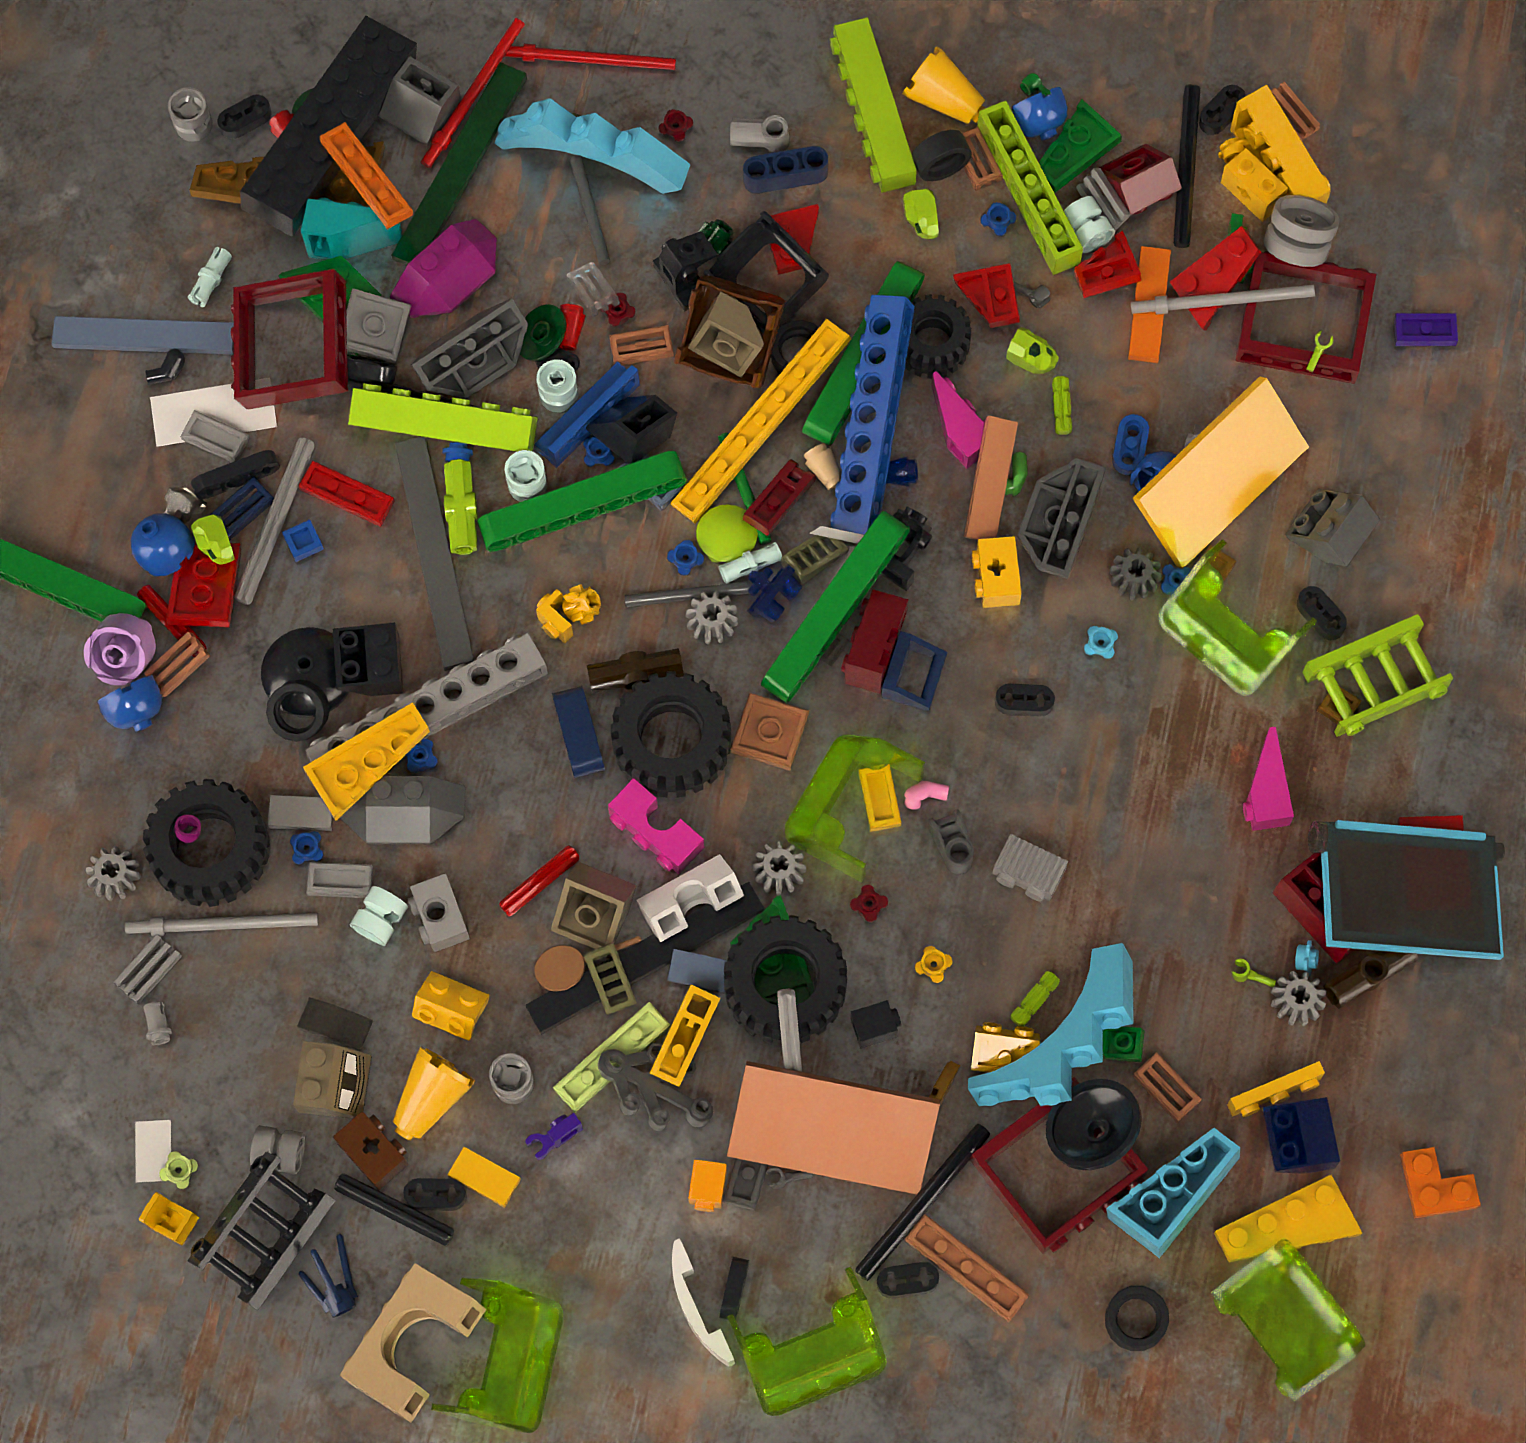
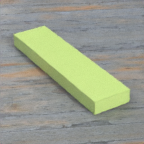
M648 1002L553 1087V1090L576 1113L610 1082L604 1079L598 1070V1060L603 1052L615 1049L623 1052L625 1055L645 1051L670 1029L671 1024ZM610 1061L612 1066L619 1067L616 1062Z

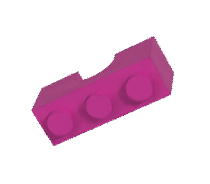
M633 778L608 804L609 814L611 815L609 820L619 830L623 831L626 828L633 834V841L642 850L647 851L649 848L656 854V861L669 872L673 869L677 874H680L705 848L704 839L682 819H679L673 827L667 830H657L651 827L648 819L658 808L657 798Z

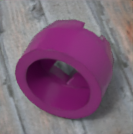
M193 815L180 816L175 822L177 839L185 843H192L198 839L201 833L199 819ZM189 827H193L192 831L187 833Z

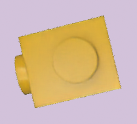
M556 589L552 594L547 593L540 599L536 612L538 621L543 624L542 629L552 639L555 640L558 637L563 643H566L573 636L572 625L556 611L563 602L562 592Z
M155 1192L146 1204L144 1211L139 1217V1221L182 1246L200 1217L170 1201L162 1194Z

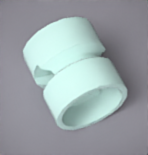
M1092 196L1080 198L1064 210L1083 247V253H1091L1108 243L1115 234V230L1105 216H1101L1102 210Z
M555 359L547 361L539 368L536 381L542 405L552 412L562 413L568 411L578 400V386L574 368L563 360Z
M527 450L512 454L506 461L504 469L509 493L512 497L522 502L545 494L547 479L543 460L539 455Z
M372 886L363 901L366 906L365 909H358L349 925L365 938L385 946L394 932L392 924L400 922L408 906L392 893L380 887Z

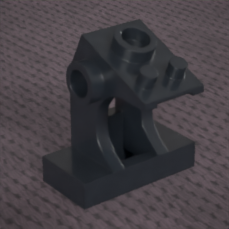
M702 231L678 240L672 238L666 241L661 247L662 252L659 257L653 260L654 268L684 312L691 308L688 305L691 291L696 288L697 280L700 278L697 268L718 256Z
M908 506L905 510L898 509L893 516L910 527L909 534L904 540L910 545L901 557L895 554L880 574L905 591L914 582V570L907 567L908 563L919 549L923 551L932 539L930 534L932 527L926 524L928 518Z

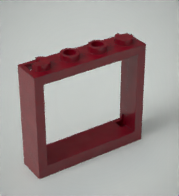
M1268 251L1261 252L1254 262L1248 291L1259 290L1262 272L1363 291L1352 357L1349 359L1322 354L1314 371L1310 372L1306 368L1314 353L1313 351L1250 340L1257 303L1253 302L1246 303L1235 361L1355 384L1360 371L1377 274L1370 273L1363 268L1349 269L1339 267L1331 262H1325L1315 267H1302L1284 262Z
M335 269L233 287L231 311L234 315V327L231 328V338L234 343V354L231 356V365L234 370V382L231 384V388L234 390V399L246 409H254L348 392L346 280ZM323 293L324 377L255 389V306Z
M1075 1077L1072 1078V1087L1079 1084ZM1038 1104L971 1155L970 1161L1038 1249L1044 1254L1049 1249L1054 1253L1068 1242L1066 1236L1075 1229L1081 1233L1094 1222L1092 1216L1101 1209L1104 1213H1107L1106 1208L1115 1201L1118 1202V1196L1145 1181L1143 1177L1146 1175L1148 1168L1131 1148L1120 1159L1130 1173L1045 1238L988 1165L989 1162L1048 1119L1053 1105L1040 1106Z

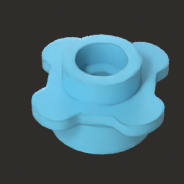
M1090 627L1087 631L1089 640L1084 646L1085 653L1090 656L1094 654L1102 655L1105 659L1112 658L1115 654L1113 645L1118 639L1117 632L1105 627ZM1103 640L1104 644L1100 645L1098 641Z
M1308 940L1307 945L1299 944L1297 947L1295 967L1296 970L1306 971L1311 976L1312 968L1317 969L1319 950L1312 946V940Z

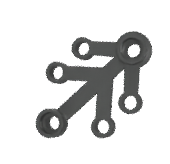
M653 1043L648 1050L625 1055L623 1052L615 1049L607 1050L601 1054L598 1060V1070L604 1079L613 1081L620 1099L619 1108L625 1115H634L641 1105L639 1096L631 1093L628 1080L638 1086L649 1115L648 1123L652 1129L661 1131L666 1128L670 1120L669 1113L660 1107L656 1095L685 1110L686 1120L692 1126L703 1127L710 1121L713 1115V1107L707 1099H692L663 1084V1082L667 1081L650 1074V1072L643 1073L633 1068L647 1063L654 1064L657 1057L652 1054V1051L659 1052L662 1046L661 1043ZM693 1060L688 1067L690 1072H686L683 1080H689L696 1070ZM610 1061L616 1062L619 1067L612 1066ZM625 1101L633 1102L635 1107L627 1106ZM696 1107L703 1108L705 1113L699 1112ZM654 1116H660L664 1122H657Z

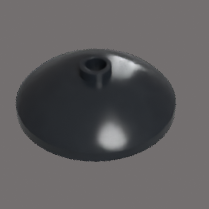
M306 627L289 631L279 637L267 650L261 666V681L268 698L276 689L288 681L301 679L311 681L322 689L328 699L329 712L338 707L348 696L349 692L337 690L333 633L320 628ZM302 662H310V666L308 668H300V664ZM290 693L281 702L280 710L296 717H315V704L304 693Z
M1093 1079L1073 1086L1072 1101L1053 1105L1048 1115L1046 1139L1051 1151L1063 1164L1078 1170H1096L1115 1163L1131 1149L1139 1135L1142 1122L1139 1103L1127 1087L1113 1080ZM1105 1132L1102 1136L1098 1137L1100 1133Z

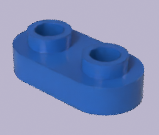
M1131 414L1125 416L1119 423L1112 462L1114 468L1121 474L1131 475L1137 464L1145 456L1149 425L1142 416ZM1135 430L1138 435L1130 436L1128 431ZM1130 458L1133 463L1125 464L1122 459Z

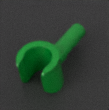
M1035 73L1027 75L1020 84L1021 90L1027 95H1031L1035 90L1045 94V96L1051 94L1050 90L1042 85L1040 77Z

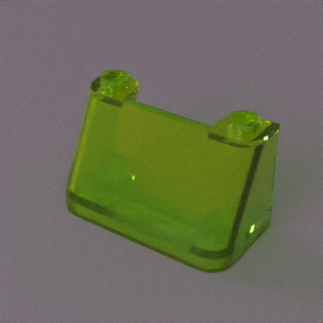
M1282 1238L1211 1292L1215 1297L1213 1301L1217 1309L1224 1315L1229 1314L1233 1317L1238 1315L1278 1368L1275 1384L1278 1390L1285 1397L1289 1396L1293 1402L1356 1357L1366 1345L1358 1329L1301 1254L1286 1238Z

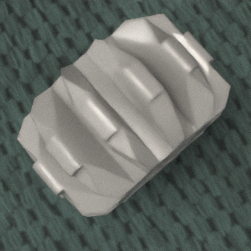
M717 590L714 591L712 598H708L706 592L703 591L701 593L702 601L693 598L691 600L692 608L686 610V617L690 619L687 622V628L695 630L693 634L696 640L705 635V643L710 644L712 637H716L717 641L722 643L723 634L732 636V627L738 625V618L734 616L737 613V606L729 605L731 600L728 595L719 599V592ZM714 614V618L717 617V620L710 621V617L707 618V616Z
M779 840L777 841V849H773L767 843L765 844L766 854L763 852L756 853L755 856L758 862L752 864V871L758 873L755 876L757 884L765 882V892H769L772 887H776V895L779 896L782 894V887H786L787 891L792 893L794 892L793 883L800 885L803 883V877L800 874L806 872V865L801 863L804 855L803 853L794 854L795 845L790 844L785 850L783 849V842ZM785 865V870L780 869L778 873L774 872V866Z
M114 845L109 854L105 848H101L100 853L102 857L91 856L90 860L95 866H89L85 869L87 875L91 876L86 882L89 887H95L94 893L98 897L105 894L107 900L112 901L115 894L118 893L121 899H125L126 894L124 890L128 888L130 891H135L136 886L132 881L141 878L140 873L135 871L140 866L139 862L136 859H131L132 854L129 850L121 853L119 847ZM116 869L117 875L111 878L109 871Z
M1295 971L1290 972L1289 980L1281 976L1277 981L1280 987H1273L1271 994L1277 997L1272 1000L1271 1006L1282 1008L1277 1014L1279 1019L1283 1018L1286 1014L1290 1016L1288 1020L1289 1025H1293L1296 1018L1299 1019L1302 1026L1308 1024V1017L1316 1021L1320 1016L1317 1010H1324L1326 1003L1320 1000L1325 997L1326 991L1315 989L1320 983L1318 978L1314 979L1311 983L1307 981L1309 977L1308 972H1304L1301 979L1298 978ZM1296 993H1299V994L1302 995V996H1301V1000H1302V1003H1301V1004H1298V1003L1295 1002V1001H1296V997H1295V994H1296Z

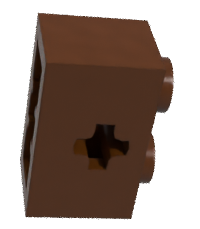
M362 1111L336 1133L333 1139L379 1191L408 1166L407 1161L403 1157L407 1154V1151L395 1138L390 1142L382 1132L386 1128L374 1114L368 1118ZM370 1143L378 1147L379 1152L377 1154L369 1152L367 1146Z

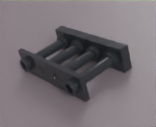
M268 1152L255 1159L250 1167L251 1173L205 1237L200 1238L193 1245L191 1256L187 1260L201 1270L208 1263L241 1286L238 1298L256 1310H259L336 1201L328 1194L315 1188L307 1194L275 1170L281 1159ZM267 1180L299 1204L300 1209L292 1220H286L255 1197ZM247 1208L280 1231V1238L273 1247H266L236 1224ZM228 1235L261 1259V1264L254 1274H246L216 1252Z

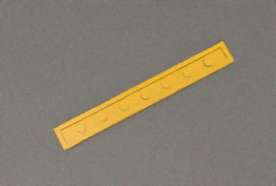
M826 319L670 503L672 507L696 524L850 342V335Z

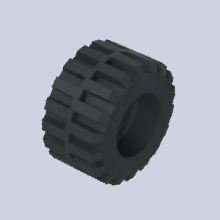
M932 294L925 295V300L922 301L919 297L913 299L915 309L905 368L908 371L913 368L915 369V375L921 377L922 373L927 374V379H932V373L935 371L941 377H946L948 370L953 374L958 370V364L963 365L966 361V355H968L970 349L971 321L969 316H965V309L962 306L956 308L957 302L950 299L947 302L943 295H938V299H933ZM932 327L943 330L950 339L944 344L930 346L922 343L916 337V334L925 328Z

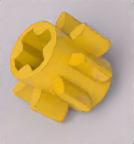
M582 584L569 588L570 593L563 595L564 600L562 602V609L566 617L572 620V622L579 620L581 625L594 621L593 616L600 613L599 609L601 606L600 597L597 592L591 589V587L584 589Z

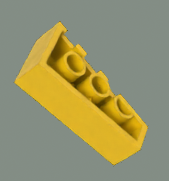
M1268 85L1237 101L1230 131L1236 138L1249 141V145L1246 148L1288 187L1286 196L1301 195L1327 204L1331 192L1330 183L1317 168Z

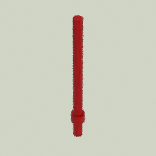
M514 19L442 130L437 131L431 139L432 145L420 161L425 167L431 168L441 151H446L452 142L451 136L525 26V23L520 19Z
M526 43L523 46L511 45L504 56L523 58V61L535 62V59L663 70L676 69L675 58L536 47V44Z

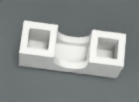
M719 854L636 901L647 924L659 941L662 942L688 927L684 916L693 906L707 903L718 911L740 899L744 894L735 873Z

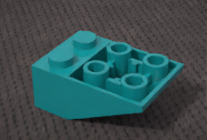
M308 198L301 227V234L308 257L323 260L338 256L349 259L398 244L403 235L400 223L386 229L370 207H364L356 202H348L347 204L336 203L328 198H318L317 200Z

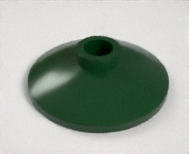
M551 304L538 306L525 317L528 327L524 335L520 355L527 360L539 361L547 358L559 347L564 338L566 317L561 309Z

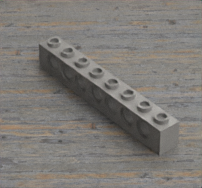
M529 633L523 636L515 635L509 638L504 646L496 650L489 649L482 652L477 657V660L470 664H460L450 670L449 675L439 680L434 678L422 685V689L412 694L405 693L394 700L393 704L386 708L379 707L373 709L366 715L365 719L357 723L350 722L339 728L338 733L328 738L321 737L316 739L305 751L312 762L412 702L417 710L424 704L434 706L431 712L427 714L420 713L430 730L423 738L425 739L547 675L546 663ZM506 661H515L517 663L516 667L511 670L501 668L502 664ZM480 675L489 677L485 684L479 685L474 683L475 678ZM454 689L462 692L456 699L446 697L447 693Z

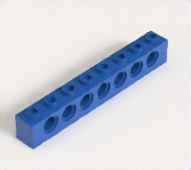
M871 295L870 305H867L865 308L866 329L865 334H862L860 338V350L862 352L860 363L855 368L857 384L856 390L850 398L852 414L851 420L845 428L847 444L846 450L840 458L841 480L837 482L835 489L837 505L836 511L832 512L830 525L833 529L865 535L882 511L915 309L911 301L904 296ZM890 325L889 331L880 335L882 328ZM882 354H886L885 359L881 363L876 364L877 358ZM881 383L880 389L871 394L872 387L875 384ZM876 412L874 420L866 423L867 417L871 413ZM871 442L869 450L861 453L863 445ZM866 471L864 480L856 483L857 476ZM861 501L859 510L852 513V506L856 502Z

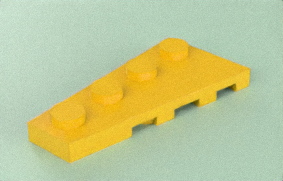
M412 702L303 766V769L333 818L337 821L374 783L379 781L418 744L430 730Z
M1329 1175L1216 1230L1214 1235L1228 1262L1268 1255L1273 1252L1293 1250L1312 1244L1327 1243L1346 1237L1361 1236L1362 1231L1332 1175Z

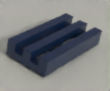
M254 477L210 514L223 517L255 488L258 490L223 520L229 541L272 505L274 497Z

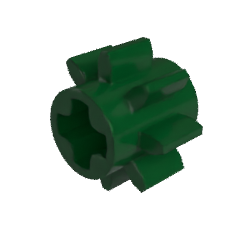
M716 219L710 223L705 221L698 230V232H703L719 255L733 242L732 239L734 237L732 235L734 231L722 220Z

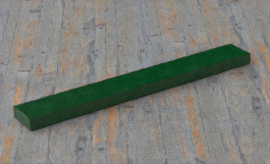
M500 62L391 255L392 260L407 266L409 262L440 235L495 137L500 123L506 117L527 80L525 72Z

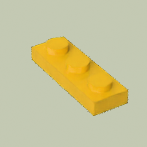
M1320 1061L1230 1098L1227 1107L1232 1117L1240 1113L1243 1117L1250 1116L1260 1111L1259 1105L1271 1101L1272 1105H1276L1289 1099V1093L1297 1089H1301V1092L1304 1093L1320 1085L1318 1081L1325 1074Z

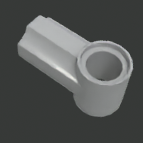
M772 115L765 120L732 118L730 125L731 146L766 147L771 152H781L789 146L788 124L781 116ZM772 132H782L779 136H770Z

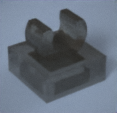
M185 486L169 488L164 499L170 502L165 513L174 515L176 510L179 509L181 511L179 519L184 524L191 520L193 514L202 513L207 505L206 501L196 498L195 494Z

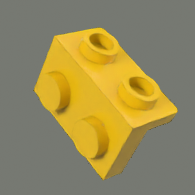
M431 971L415 996L412 1017L449 1032L454 1036L470 1040L473 1036L475 1024L487 1006L490 995Z

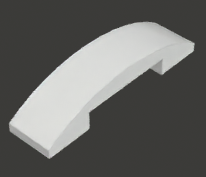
M679 1238L673 1243L672 1271L678 1301L683 1314L703 1346L719 1361L728 1367L735 1364V1360L721 1329L708 1334L684 1281V1278L694 1274V1269Z

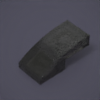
M309 997L297 1027L302 1031L329 1038L334 1043L361 1050L373 1020L339 1006Z

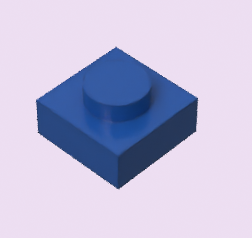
M307 520L282 532L295 562L324 550L311 520Z

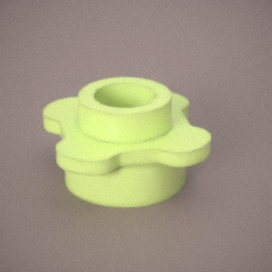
M173 1151L168 1155L165 1168H162L159 1172L160 1179L165 1182L171 1181L176 1184L177 1188L185 1189L190 1184V1176L193 1172L197 1171L198 1164L196 1160H189L178 1151ZM180 1167L182 1171L177 1173L175 1171L176 1168Z

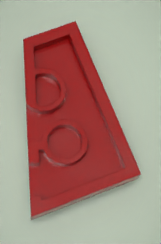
M1241 226L1172 279L1170 284L1179 297L1229 293L1237 282H1241L1260 255L1261 250L1247 230ZM1224 305L1189 308L1188 310L1200 327L1206 331L1212 323L1211 319Z

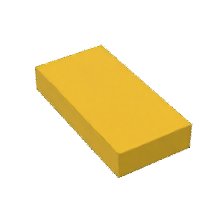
M890 764L858 769L870 832L900 827L902 823Z
M463 1147L447 1174L449 1178L458 1180L462 1185L504 1208L521 1181V1178L466 1147Z

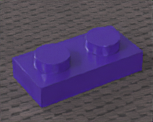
M1396 313L1394 316L1395 346H1456L1458 342L1456 313Z

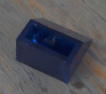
M1327 1097L1262 1107L1275 1172L1304 1174L1336 1168L1340 1162Z

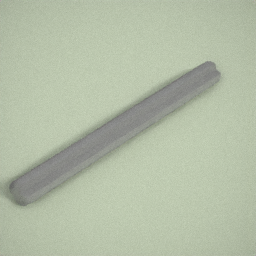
M301 437L297 441L234 595L236 601L249 605L253 600L314 450V442L310 439Z

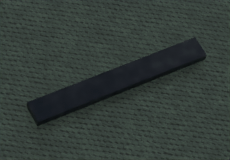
M750 882L740 886L744 894L743 897L716 911L712 905L707 904L685 916L688 927L660 942L656 935L653 934L618 953L629 984L632 985L670 964L673 949L692 952L762 913L765 908ZM611 957V958L607 959L606 961H604V962H602V963H600V964H598V965H596V966H599V965H601V964H604V963H606V962H609V961L613 960V958ZM615 966L598 973V976L601 979L618 971ZM587 970L580 981L573 987L563 991H549L525 1006L542 1035L600 1003L601 999L590 970ZM618 979L603 985L604 991L622 985V981Z

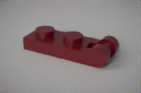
M790 459L746 510L743 520L769 536L804 492L811 488L816 480V475L809 470L805 472L799 468L797 462ZM791 478H794V479L797 480L798 482L795 483V482H793V481L790 480V479H791Z

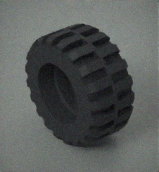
M667 671V677L658 678V674L655 673L648 676L649 682L645 684L640 680L632 685V693L625 692L621 696L620 707H615L612 715L611 738L617 764L621 771L626 772V777L629 781L634 778L650 793L652 790H656L658 797L668 798V792H676L677 798L686 796V790L693 789L694 793L703 790V783L706 781L710 784L718 778V770H724L727 764V755L730 754L732 746L731 723L727 706L722 704V697L717 691H710V684L704 680H700L699 683L694 682V675L684 673L683 678L676 677V671ZM666 712L684 713L692 717L699 724L701 740L691 752L681 757L664 758L657 756L647 750L642 741V730L652 718Z
M204 779L203 785H197L195 780L186 782L185 789L179 791L175 787L168 791L171 797L166 801L163 798L159 799L155 804L158 810L156 814L149 813L146 820L149 829L143 830V841L146 844V847L143 848L145 858L161 886L166 891H170L178 900L184 901L187 899L191 905L201 906L202 902H207L209 907L219 906V900L224 898L230 903L236 900L234 894L240 890L246 894L252 889L250 885L251 880L259 881L263 874L261 866L266 865L268 862L269 854L267 848L270 847V839L266 831L267 827L254 802L250 801L247 794L242 790L237 789L235 791L231 784L223 781L220 785H216L213 779ZM183 815H193L199 821L220 819L228 822L236 834L231 852L221 862L210 867L196 868L186 865L178 854L180 840L177 839L175 834L176 820Z
M780 915L771 916L770 922L763 924L762 920L753 923L752 930L749 932L744 930L738 936L736 945L732 944L728 951V959L724 965L726 1002L729 1009H732L735 1020L739 1025L743 1023L749 1034L752 1036L759 1034L763 1036V1041L772 1043L773 1039L781 1040L779 1008L777 1005L763 999L755 986V974L759 965L766 959L778 954L799 956L806 960L815 971L816 986L812 995L804 1002L796 1005L800 1042L809 1041L810 1035L814 1033L819 1036L826 1030L827 1024L829 1022L833 1023L838 1017L839 1009L843 1007L846 996L847 965L846 960L842 957L841 947L838 942L834 943L831 940L832 935L826 929L820 931L817 929V923L809 919L806 923L800 922L799 916L789 915V920H780Z

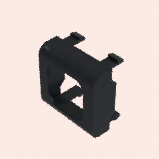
M762 211L760 213L761 217L755 223L749 225L718 256L715 264L709 270L706 269L704 271V275L737 283V275L740 270L764 246L768 244L781 246L803 268L805 282L784 304L780 327L825 284L829 274L766 211ZM737 299L748 306L757 328L764 334L767 322L766 313L761 311L755 304Z

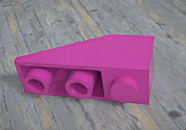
M935 371L932 373L931 386L946 447L968 469L978 461L985 420L982 421L976 415V410L968 399H962L955 392L956 388L947 377L942 378Z

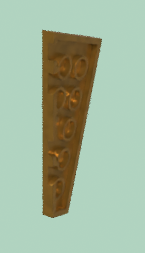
M384 141L373 142L374 146L365 147L379 167L385 149ZM255 157L250 162L234 163L231 160L196 165L190 186L191 196L241 204L240 190L264 157ZM341 169L321 196V198H328L336 203L347 204L348 202H356L364 207H370Z

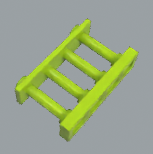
M1419 614L1306 663L1302 673L1307 683L1316 679L1319 682H1323L1343 719L1339 721L1334 730L1336 737L1345 733L1348 736L1355 735L1365 728L1364 725L1427 697L1434 700L1448 692L1447 688L1454 679L1452 674L1449 673L1437 678L1417 641L1418 635L1424 626ZM1399 643L1407 647L1426 684L1413 690L1408 688L1389 653L1390 647ZM1371 655L1379 659L1398 694L1397 697L1383 703L1362 666L1363 659ZM1344 667L1346 670H1351L1371 707L1355 715L1334 678L1335 671Z

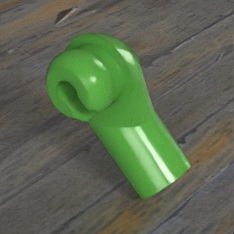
M1016 452L1012 455L1013 474L1012 479H1007L1005 495H1012L1014 497L1022 490L1028 475L1027 455L1023 452Z

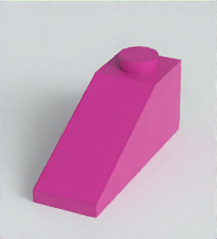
M1269 727L1247 801L1243 803L1244 818L1246 822H1251L1252 831L1290 826L1294 817L1276 727Z

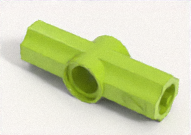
M457 459L444 464L446 485L444 508L446 522L449 524L451 553L469 555L477 551L478 546L475 520L478 519L475 492H473L471 462Z

